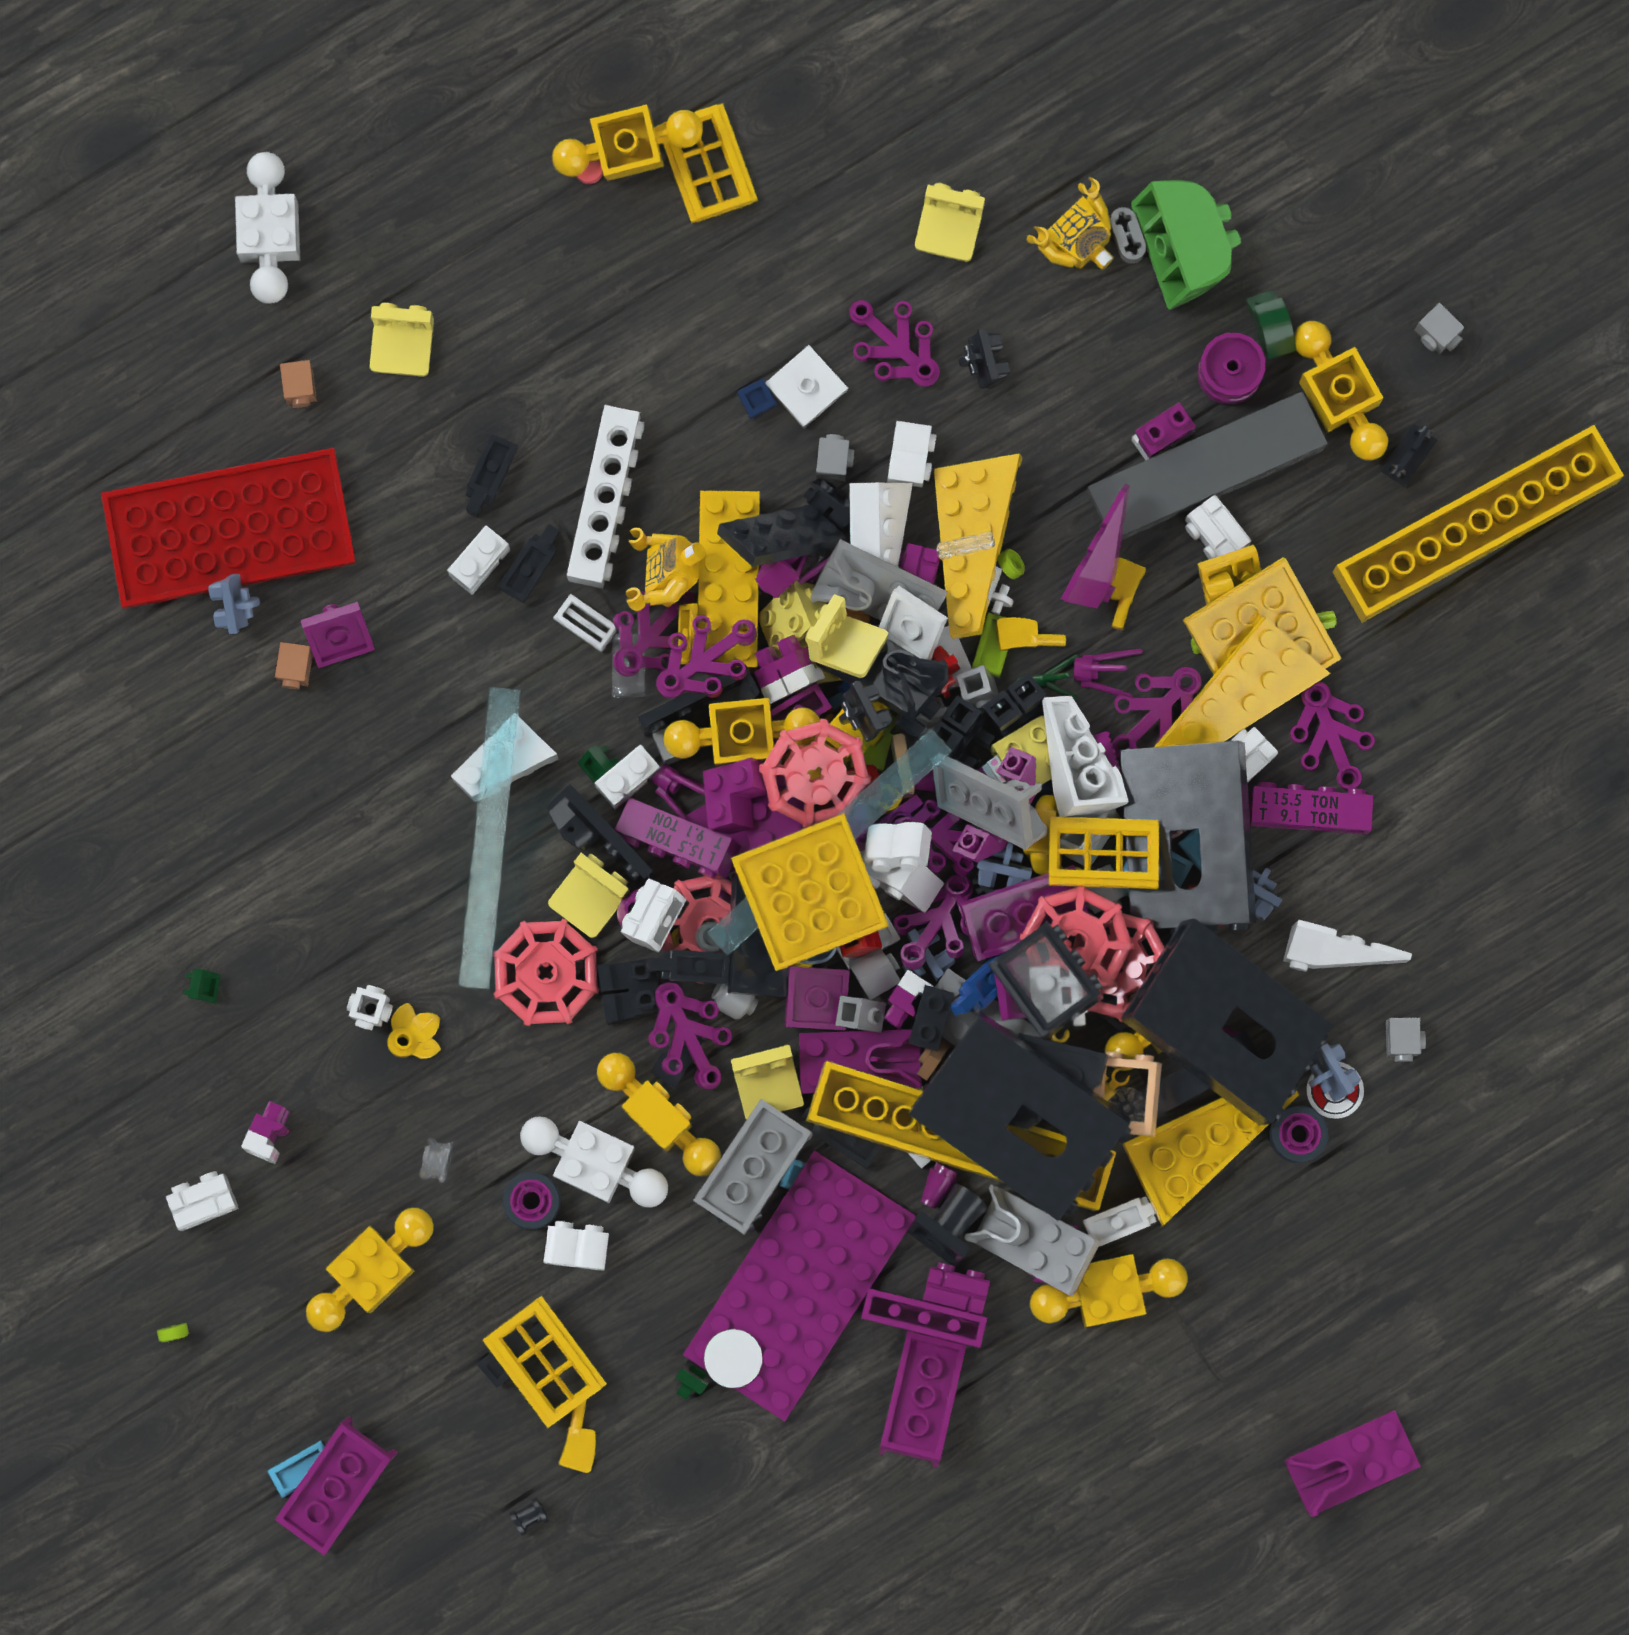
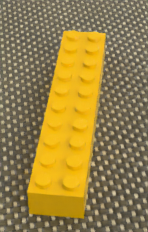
M1595 425L1341 562L1336 565L1333 574L1361 623L1614 486L1623 478L1624 474Z
M826 1061L823 1064L806 1121L1002 1182L909 1115L911 1107L923 1091ZM1007 1124L1005 1127L1048 1157H1056L1062 1154L1067 1146V1140L1064 1135L1036 1126L1024 1129ZM1111 1150L1114 1155L1106 1167L1103 1169L1099 1166L1094 1172L1093 1176L1096 1179L1086 1193L1081 1190L1075 1198L1078 1202L1077 1206L1092 1211L1100 1209L1116 1155L1115 1151Z

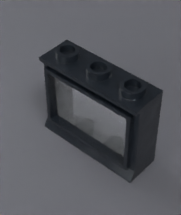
M1048 921L988 964L1044 1041L1104 998L1100 993V990L1104 988L1094 973L1089 976L1081 967L1086 962L1076 949L1070 952L1064 943L1068 937L1057 924L1052 927Z

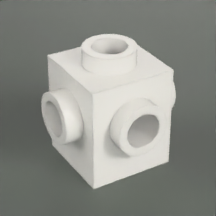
M367 985L366 989L357 987L356 994H351L347 1011H350L349 1017L356 1020L355 1026L372 1031L373 1026L381 1028L383 1021H389L393 1005L389 1004V997L383 995L385 990ZM369 1004H375L377 1007L372 1015L366 1013V1007Z

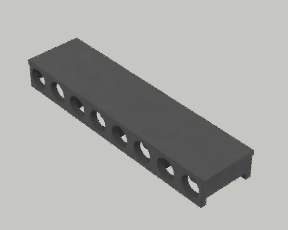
M1303 391L1094 483L1088 486L1087 493L1091 497L1103 522L1120 489L1124 484L1130 486L1122 540L1202 505L1213 495L1221 497L1322 452L1328 443Z

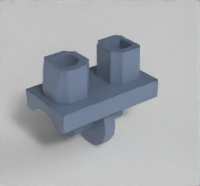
M231 574L224 580L212 583L208 587L210 598L212 601L223 600L225 608L214 612L215 627L226 628L229 634L239 633V629L248 626L247 618L254 617L252 608L260 605L259 598L250 597L249 588H242L240 574Z
M1008 842L1006 850L1003 849L992 855L1003 858V861L986 858L978 862V884L994 888L997 873L1009 876L1006 886L1008 887L1029 880L1032 868L1009 863L1010 860L1021 863L1023 854L1012 852L1013 843Z
M1265 868L1262 874L1253 870V880L1257 882L1256 884L1254 883V897L1257 900L1255 903L1256 918L1264 921L1272 910L1275 911L1282 901L1281 898L1262 888L1264 886L1273 891L1277 883L1267 878L1271 872L1268 868Z
M925 928L918 932L916 929L909 932L907 936L911 943L917 942ZM938 934L935 936V938L929 946L940 940ZM928 948L925 951L926 960L924 964L937 982L944 975V972L955 963V960L947 955L946 949L934 957ZM912 957L909 960H916L918 958ZM904 965L902 966L904 972H907V970H911L905 967ZM922 966L914 970L919 977L926 973Z
M1325 1044L1317 1049L1312 1057L1314 1061L1310 1070L1315 1079L1308 1083L1311 1088L1319 1084L1324 1094L1328 1092L1333 1102H1336L1355 1091L1354 1087L1361 1079L1352 1068L1346 1072L1343 1071L1339 1061L1345 1058V1052L1340 1044L1331 1046Z

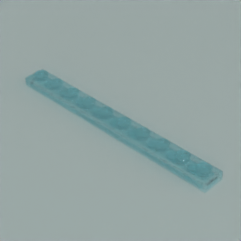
M489 688L458 982L459 986L489 989L520 700V690Z
M930 729L837 814H845L854 839L860 836L952 752L933 729ZM747 897L707 932L727 956L758 929Z

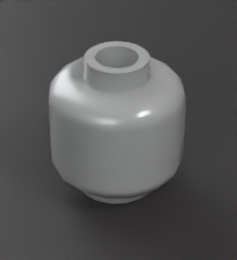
M717 984L711 998L714 999L720 1012L736 1020L741 1019L745 1014L751 1015L758 1004V999L755 996L727 993L728 984Z

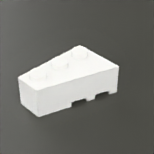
M850 483L851 545L898 567L913 483Z
M513 713L451 777L476 802L507 786L509 783L559 760L557 753L521 718Z
M865 850L860 852L874 888L878 889V887L885 889L884 891L897 900L901 899L923 913H926L944 885L926 866L918 867L915 871L903 870L900 867L892 868L888 872L875 871L864 860Z

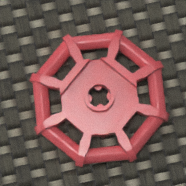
M820 719L817 723L786 731L784 729L781 731L780 738L764 764H760L759 772L763 775L769 799L768 807L771 811H778L801 823L803 828L810 827L843 813L846 818L850 816L849 812L866 784L871 782V776L868 775L861 747L863 744L862 740L829 724L827 719ZM816 735V741L811 742V745L798 746L795 742ZM828 736L842 745L836 750L825 744V739ZM789 746L792 752L785 764H778ZM851 754L855 771H846L843 761L845 756ZM817 767H821L820 773L822 775L811 780L808 770H815ZM775 775H784L786 789L779 792ZM845 781L853 782L841 801L837 794ZM792 796L805 803L803 811L787 803V801ZM832 800L835 807L814 812V805L816 804L824 805Z
M716 875L715 879L702 876L674 882L673 889L677 890L687 899L688 905L680 918H677L674 925L678 926L681 944L674 947L671 933L669 932L662 946V951L687 949L689 951L705 952L696 944L695 934L703 921L709 922L712 919L725 929L727 935L725 945L716 953H729L731 904L718 896L720 889L731 895V881ZM711 887V896L694 900L691 891Z
M1082 886L1047 897L1041 896L1024 932L1020 933V940H1023L1038 929L1046 914H1048L1053 919L1052 927L1058 924L1068 938L1070 935L1076 936L1077 933L1083 935L1082 940L1085 942V946H1078L1076 948L1086 962L1081 967L1084 971L1095 968L1099 974L1096 977L1103 987L1107 985L1112 987L1116 983L1115 979L1130 950L1134 949V943L1131 942L1121 911V904L1119 902L1114 903ZM1076 900V910L1067 911L1059 915L1054 908L1055 906ZM1084 901L1105 912L1098 918L1084 911ZM1110 919L1112 920L1118 940H1108L1104 923ZM1046 937L1037 943L1045 942L1050 957L1048 961L1042 963L1036 944L1026 950L1031 966L1060 964V968L1069 972V968ZM1067 939L1064 943L1071 952L1073 950L1071 948L1072 942ZM1108 948L1115 949L1116 952L1106 969L1100 962ZM1062 987V991L1069 994L1071 998V987Z
M1124 913L1122 914L1126 927L1137 929L1134 937H1130L1131 942L1134 943V949L1130 950L1125 959V963L1122 965L1123 971L1118 973L1115 979L1116 983L1112 987L1107 985L1100 990L1102 996L1104 993L1117 996V1005L1099 1001L1088 1009V1012L1093 1011L1118 1018L1120 1022H1123L1121 1017L1131 1003H1128L1127 996L1141 987L1146 979L1147 969L1150 968L1151 964L1156 963L1165 948L1154 928V921L1150 918L1143 919ZM1110 919L1104 923V928L1109 926L1110 935L1107 936L1108 940H1118L1112 920ZM1077 933L1072 949H1076L1078 946H1085L1082 934ZM1145 939H1147L1155 955L1148 956L1142 944ZM1108 948L1100 962L1106 969L1116 952L1115 949ZM1095 968L1085 970L1087 975L1094 973L1095 976H1099ZM1064 970L1065 976H1070L1069 972Z
M562 918L561 921L526 922L524 920L520 922V926L497 951L494 950L492 954L495 965V992L493 993L495 999H500L524 1021L526 1026L564 1022L570 1024L573 1017L595 994L599 993L596 958L598 949L572 928L566 919ZM555 933L554 941L535 942L533 934ZM565 936L580 951L574 955L570 954L560 944L563 937ZM526 938L529 946L519 957L516 958L510 955ZM585 959V981L576 979V962ZM506 963L515 965L516 982L508 985ZM541 965L544 967L553 966L551 971L553 977L551 979L544 978L541 980L539 978L541 972L538 968ZM574 986L581 989L582 991L566 1007L562 999ZM520 989L531 999L528 1009L511 993ZM556 1002L559 1011L536 1012L538 1003Z

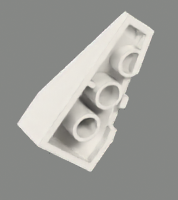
M1073 697L1044 698L1042 703L1053 794L1059 816L1092 818L1127 804L1129 801L1119 770L1116 766H1111L1104 754L1105 748L1101 742L1097 743L1089 731L1090 724Z
M1298 920L1291 928L1283 961L1290 963L1289 967L1292 969L1307 972L1308 968L1407 963L1411 960L1412 953L1379 943H1371V946L1365 945V940L1360 937L1342 935L1340 938L1336 936L1337 930Z

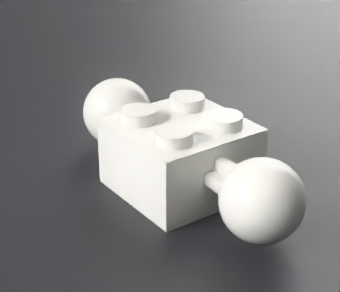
M260 152L254 155L247 165L248 178L257 187L258 195L235 196L237 255L241 263L260 262V268L254 272L250 280L251 292L257 300L271 304L280 301L288 289L287 278L277 268V261L300 260L298 202L294 194L275 195V187L281 183L285 173L283 162L273 153Z
M546 1117L531 1118L521 1129V1143L529 1153L545 1155L553 1152L562 1156L553 1174L555 1178L607 1203H610L618 1184L629 1188L632 1199L643 1207H655L662 1203L667 1196L668 1183L662 1173L655 1169H643L635 1172L627 1168L635 1151L634 1146L586 1123L578 1122L570 1140L560 1136L555 1123Z

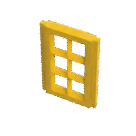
M723 103L694 112L701 119V122L709 119L712 120L719 141L703 145L700 138L697 142L698 148L683 152L681 147H677L671 142L663 143L691 224L758 201ZM721 146L729 168L714 173L706 151ZM701 154L708 176L693 180L685 158ZM731 174L739 196L724 201L716 179ZM711 181L718 203L703 208L695 186Z
M1050 816L1049 885L1158 889L1159 820ZM1060 833L1085 834V849L1060 848ZM1091 834L1116 835V850L1091 849ZM1123 835L1147 836V851H1123ZM1060 854L1084 855V870L1060 869ZM1091 855L1116 856V871L1091 870ZM1123 856L1147 857V872L1123 871Z
M542 1296L483 1339V1342L547 1428L555 1424L607 1384ZM533 1315L537 1317L549 1333L548 1336L537 1344L533 1342L521 1325ZM515 1329L518 1330L530 1346V1349L518 1358L503 1340L506 1335ZM554 1340L568 1359L556 1370L553 1369L540 1351L541 1348ZM533 1354L538 1357L550 1373L537 1384L521 1364ZM571 1366L574 1367L586 1383V1386L574 1395L559 1377L561 1373ZM553 1379L568 1398L556 1409H554L540 1390Z

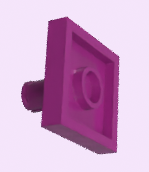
M358 602L340 608L336 604H330L323 608V613L301 620L318 668L375 650Z

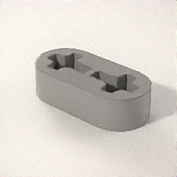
M1118 208L1111 214V233L1122 260L1130 264L1141 261L1145 254L1146 243L1134 212L1129 208ZM1119 216H1123L1124 220H1130L1127 224V233L1124 232L1121 224L1116 225ZM1131 238L1133 246L1140 247L1137 250V255H1133L1131 251H1125L1128 248L1127 239Z

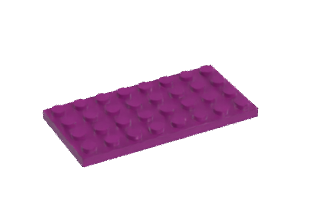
M814 1150L683 1356L706 1370L704 1362L705 1351L713 1337L723 1331L733 1329L750 1334L760 1346L762 1365L759 1373L750 1383L734 1389L778 1418L786 1421L864 1299L868 1288H871L916 1216Z

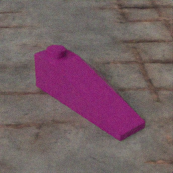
M1124 484L1101 524L1100 531L1097 532L1089 545L1087 555L1078 565L1061 597L1065 602L1098 608L1102 601L1108 603L1116 587L1111 584L1117 572L1130 490L1129 485Z

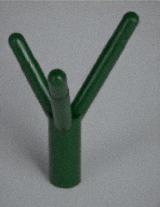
M1078 654L1073 655L1044 674L1031 675L1040 687L1044 686L1062 696H1072L1074 701H1078L1079 697L1050 683L1051 681L1070 677L1069 672L1056 673L1075 662V657L1080 658Z

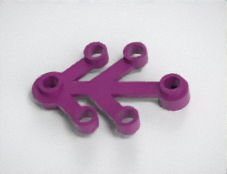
M863 300L854 302L849 311L850 320L857 326L866 325L887 345L869 346L865 342H859L853 349L854 358L859 362H865L868 359L901 358L909 365L891 367L886 362L878 363L874 370L877 380L885 382L889 379L911 378L915 384L922 387L931 386L938 380L939 366L930 358V338L933 333V327L929 322L921 321L915 328V335L919 339V358L909 349V318L912 308L908 302L900 301L894 307V315L897 318V337L873 315L872 306L868 302ZM902 306L906 307L908 309V313L906 315H900L897 312L898 308ZM863 307L867 310V313L859 316L856 313V309ZM925 326L930 332L927 335H921L918 331L919 328ZM859 348H865L868 353L865 356H859L856 351ZM922 367H927L930 369V374L923 376L919 370ZM886 368L889 373L887 376H880L878 370Z
M690 590L680 598L682 605L695 603V597ZM677 602L667 607L651 626L650 603H646L642 610L637 611L639 640L634 645H632L631 627L634 623L632 614L628 611H622L614 616L613 624L619 630L620 649L614 654L613 665L620 675L631 677L637 674L640 668L655 669L659 673L668 669L669 654H662L658 657L641 655L647 648L670 649L668 643L670 636L659 635L679 614ZM621 616L626 619V626L621 623ZM678 639L673 642V645L678 647ZM624 658L629 661V667L625 665ZM661 659L666 661V668L661 665Z
M697 616L693 620L695 636L690 663L681 669L682 652L687 648V640L682 633L672 634L668 640L671 649L668 669L661 672L656 681L659 693L666 698L679 697L684 691L702 693L715 698L722 693V685L718 678L710 677L705 682L690 680L689 678L696 673L730 676L734 680L743 679L746 676L747 670L744 662L741 660H733L730 663L713 661L737 644L742 646L751 645L757 638V631L753 622L746 619L737 621L732 628V633L705 651L707 634L710 633L712 625L707 616ZM700 622L707 623V627L704 629H698L697 625ZM741 627L749 628L746 634L738 632ZM677 639L683 640V644L678 647L674 646L673 642ZM736 666L743 668L738 674L732 672V669ZM669 679L676 680V684L673 686H667L666 682ZM710 684L718 685L715 691L708 690Z
M1191 667L1179 668L1173 676H1150L1147 673L1138 674L1135 678V685L1141 692H1147L1151 688L1171 689L1163 697L1130 698L1128 695L1120 694L1115 698L1114 706L1120 713H1128L1130 710L1150 711L1127 734H1120L1114 738L1112 742V749L1115 750L1114 754L1121 759V750L1118 748V744L1123 740L1129 742L1128 749H1137L1136 742L1160 718V737L1157 739V744L1172 726V705L1181 697V713H1183L1193 701V695L1200 690L1202 684L1200 674ZM1146 677L1150 681L1149 685L1144 688L1140 687L1139 680ZM1183 677H1191L1192 682L1189 686L1181 685ZM1127 699L1129 701L1127 708H1119V700Z
M1318 681L1301 693V700L1305 707L1297 725L1289 733L1290 739L1296 744H1301L1307 739V728L1316 712L1320 725L1308 752L1300 760L1301 767L1305 771H1313L1317 768L1319 764L1318 757L1327 740L1339 770L1336 777L1338 786L1346 791L1348 789H1356L1362 780L1361 772L1358 768L1350 766L1339 736L1356 743L1357 748L1361 751H1368L1372 748L1375 742L1374 736L1369 732H1360L1333 720L1328 708L1344 714L1346 720L1353 724L1358 723L1363 718L1364 711L1357 704L1350 705L1332 697L1329 687L1323 682ZM1311 693H1320L1321 700L1313 701L1310 696ZM1351 709L1358 710L1359 718H1351L1349 711ZM1294 730H1302L1304 738H1295ZM1363 736L1368 737L1370 745H1361L1360 738ZM1312 757L1315 760V765L1312 767L1307 766L1304 762L1305 758ZM1345 774H1350L1353 777L1352 784H1346L1343 781Z
M927 800L914 817L899 818L893 824L906 822L924 823L926 820H933L939 814L940 808L937 806L936 801ZM927 807L931 808L934 813L929 812ZM948 812L933 828H929L932 831L931 841L954 862V871L960 876H966L973 869L974 863L972 860L952 851L954 848L952 843H957L962 831L949 830L955 823H961L964 819ZM930 848L928 865L926 867L933 873H938L945 866L946 860L942 854L934 852ZM932 860L937 861L939 866L935 865ZM960 863L965 864L967 868H963Z
M956 874L948 878L944 887L940 889L933 902L944 900L940 907L923 913L910 905V909L916 914L908 916L899 915L894 919V928L899 935H908L913 927L928 923L917 942L908 943L902 947L901 959L905 967L916 970L923 966L926 960L925 951L941 927L947 941L945 945L947 955L951 958H959L964 954L963 941L958 938L950 913L957 904V896L960 895L963 899L969 900L973 895V884L966 876ZM957 889H962L960 892H954ZM957 904L962 916L960 922L961 930L965 935H968L961 907ZM901 923L908 924L905 927H899V924ZM952 946H959V947H960V948L957 949V950H951V949H950ZM912 957L918 958L916 960H909Z
M663 983L657 988L654 996L659 1012L654 1030L649 1035V1043L655 1048L667 1046L669 1035L666 1029L670 1017H672L676 1026L668 1055L662 1062L663 1071L672 1075L681 1072L683 1063L680 1056L685 1042L698 1068L694 1075L695 1083L702 1089H714L720 1084L721 1073L717 1067L710 1065L695 1035L710 1039L716 1045H727L732 1039V1033L725 1027L713 1028L688 1020L682 1010L683 1008L699 1012L702 1018L713 1019L719 1012V1008L714 1001L702 1002L686 997L681 987L677 984ZM669 992L673 993L674 1000L672 1003H669L667 1001V995ZM708 1004L712 1008L710 1015L705 1013V1007ZM720 1031L725 1033V1039L722 1042L718 1039ZM658 1033H660L663 1038L660 1044H657L655 1041V1037ZM671 1060H674L676 1063L673 1071L669 1069V1062ZM709 1072H712L714 1075L711 1083L707 1081V1074Z

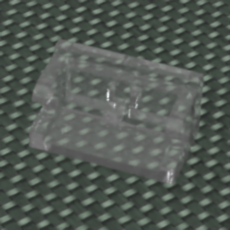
M616 634L615 637H612V697H645V669L640 668L637 674L625 677L620 675L614 668L613 657L615 652L620 649L619 634ZM631 634L632 645L639 640L638 634ZM624 658L625 665L629 667V661Z

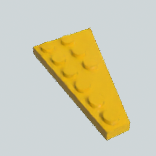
M1020 453L934 469L945 591H947L946 602L949 633L952 639L982 634L989 604L988 596L991 583L994 581L996 574L998 555L1000 556L1009 518V505L1017 483L1015 479L1018 467H1020L1022 461Z
M1263 616L1154 747L1224 742L1331 673Z
M1297 1091L1293 1096L1287 1098L1282 1107L1283 1109L1287 1108L1299 1096ZM1220 1098L1156 1128L1155 1136L1140 1135L1125 1142L1123 1147L1162 1227L1269 1124H1256L1224 1098Z

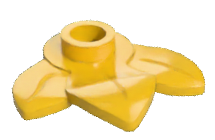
M409 1003L403 1004L395 1011L391 1018L393 1031L387 1040L388 1049L393 1055L402 1058L410 1055L420 1059L433 1057L441 1050L439 1044L432 1039L439 1028L440 1017L433 1013H420L416 1015ZM404 1037L408 1040V1044L401 1046L397 1039Z

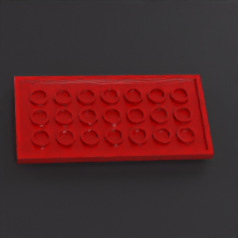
M334 448L101 493L119 597L123 609L209 593L208 587L212 583L224 580L231 574H240L241 585L245 586L356 564Z

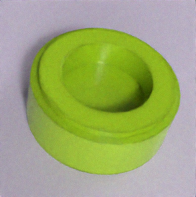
M1006 549L1000 553V556L998 555V563L1009 578L1016 579L1024 574V563L1014 550Z
M187 1323L157 1330L159 1341L167 1342L186 1337L189 1331Z

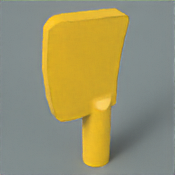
M1123 558L1118 559L1116 577L1111 584L1116 589L1110 599L1119 601L1111 626L1117 630H1123L1130 604H1132L1138 585L1146 572L1145 567Z
M1011 617L999 618L996 621L1000 651L1022 647H1065L1066 645L1065 635L1038 634V623L1035 620Z
M585 1400L572 1411L567 1439L558 1463L560 1466L589 1473L595 1456L596 1435L594 1430L582 1428L586 1407Z

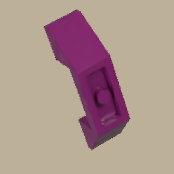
M1010 747L996 773L1007 782L1018 780L1028 783L1030 786L1035 785L1036 758L1026 752ZM1035 795L1029 799V804L1032 803ZM966 825L952 851L978 863L1005 849L1009 841L982 828L979 830Z

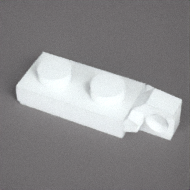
M1143 1197L1141 1199L1136 1198L1083 1220L1088 1235L1100 1241L1098 1246L1100 1247L1151 1226L1150 1224L1157 1221L1154 1216L1156 1213L1151 1203L1148 1202L1147 1197Z

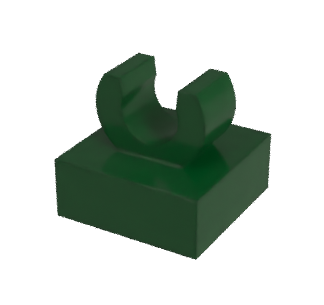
M594 745L587 750L577 763L594 784L618 763L617 758L610 761L605 756L606 751L609 749L607 746L599 748L597 745Z
M193 968L192 973L186 974L185 978L191 979L189 990L184 989L183 994L187 995L189 999L216 1004L221 974Z
M687 1360L675 1377L683 1383L676 1394L685 1400L688 1399L693 1390L701 1395L712 1378L706 1371Z

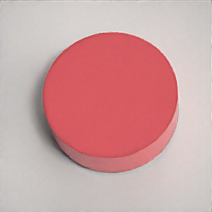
M600 160L589 162L586 170L576 176V178L584 184L598 182L603 175Z

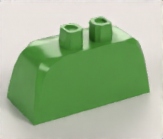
M1184 180L1153 181L1132 201V209L1139 223L1150 260L1169 310L1206 293L1230 273L1232 249L1241 243V239L1236 230L1225 232L1223 223L1231 219V211L1228 204H1215L1213 197L1204 187L1198 183Z

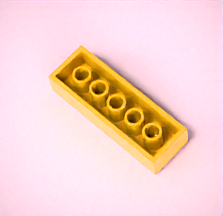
M700 491L699 543L705 548L706 556L699 561L698 616H707L712 625L710 633L707 634L705 651L732 633V628L737 621L743 619L750 620L756 627V640L748 646L735 645L713 662L730 663L733 660H741L746 664L749 672L754 673L757 671L758 663L755 653L758 652L759 585L755 579L759 572V566L752 567L717 534L721 523L760 515V492ZM700 622L698 624V629H704L707 627L706 622ZM741 627L738 632L746 634L749 628Z

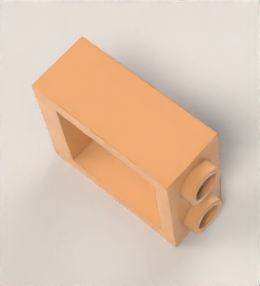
M1106 1052L1109 1056L1102 1084L1095 1088L1094 1092L1104 1098L1107 1066L1149 1070L1144 1122L1130 1121L1128 1127L1132 1129L1130 1134L1155 1136L1162 1064L1154 1062V1056L1136 1055L1135 1060L1124 1059V1053Z

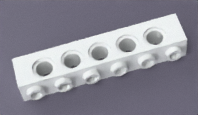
M608 405L604 406L567 572L569 582L603 588L604 581H610L613 564L609 563L611 552L616 553L618 548L619 535H615L617 523L623 524L626 507L621 506L624 495L629 496L632 479L627 477L629 468H635L638 450H634L635 441L642 438L644 422L640 421V413L637 411ZM616 435H623L627 438L626 444L621 447L614 446L611 440ZM610 463H617L621 466L620 472L616 475L607 474L605 468ZM605 491H610L615 495L614 500L610 503H602L598 498ZM600 519L607 521L609 524L608 528L603 532L595 531L592 528L595 521ZM591 548H598L602 551V556L598 560H589L586 557L587 551Z

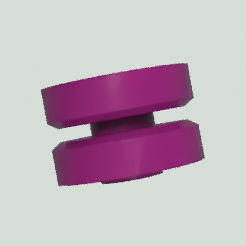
M1225 333L1215 337L1206 346L1198 365V382L1202 391L1211 400L1222 405H1237L1247 401L1256 393L1265 373V356L1261 347L1251 337L1241 333ZM1231 367H1233V368H1235L1236 370H1235V371H1230L1229 369H1230Z

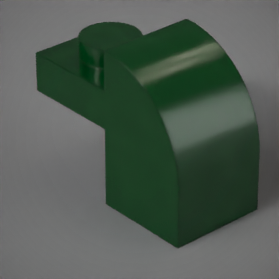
M1274 290L1246 298L1247 308L1257 326L1259 344L1267 358L1271 359L1296 351L1291 320L1282 297L1278 298Z

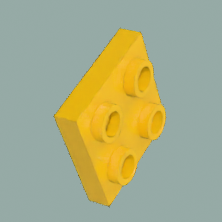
M1254 545L1197 563L1206 605L1261 571L1258 553Z

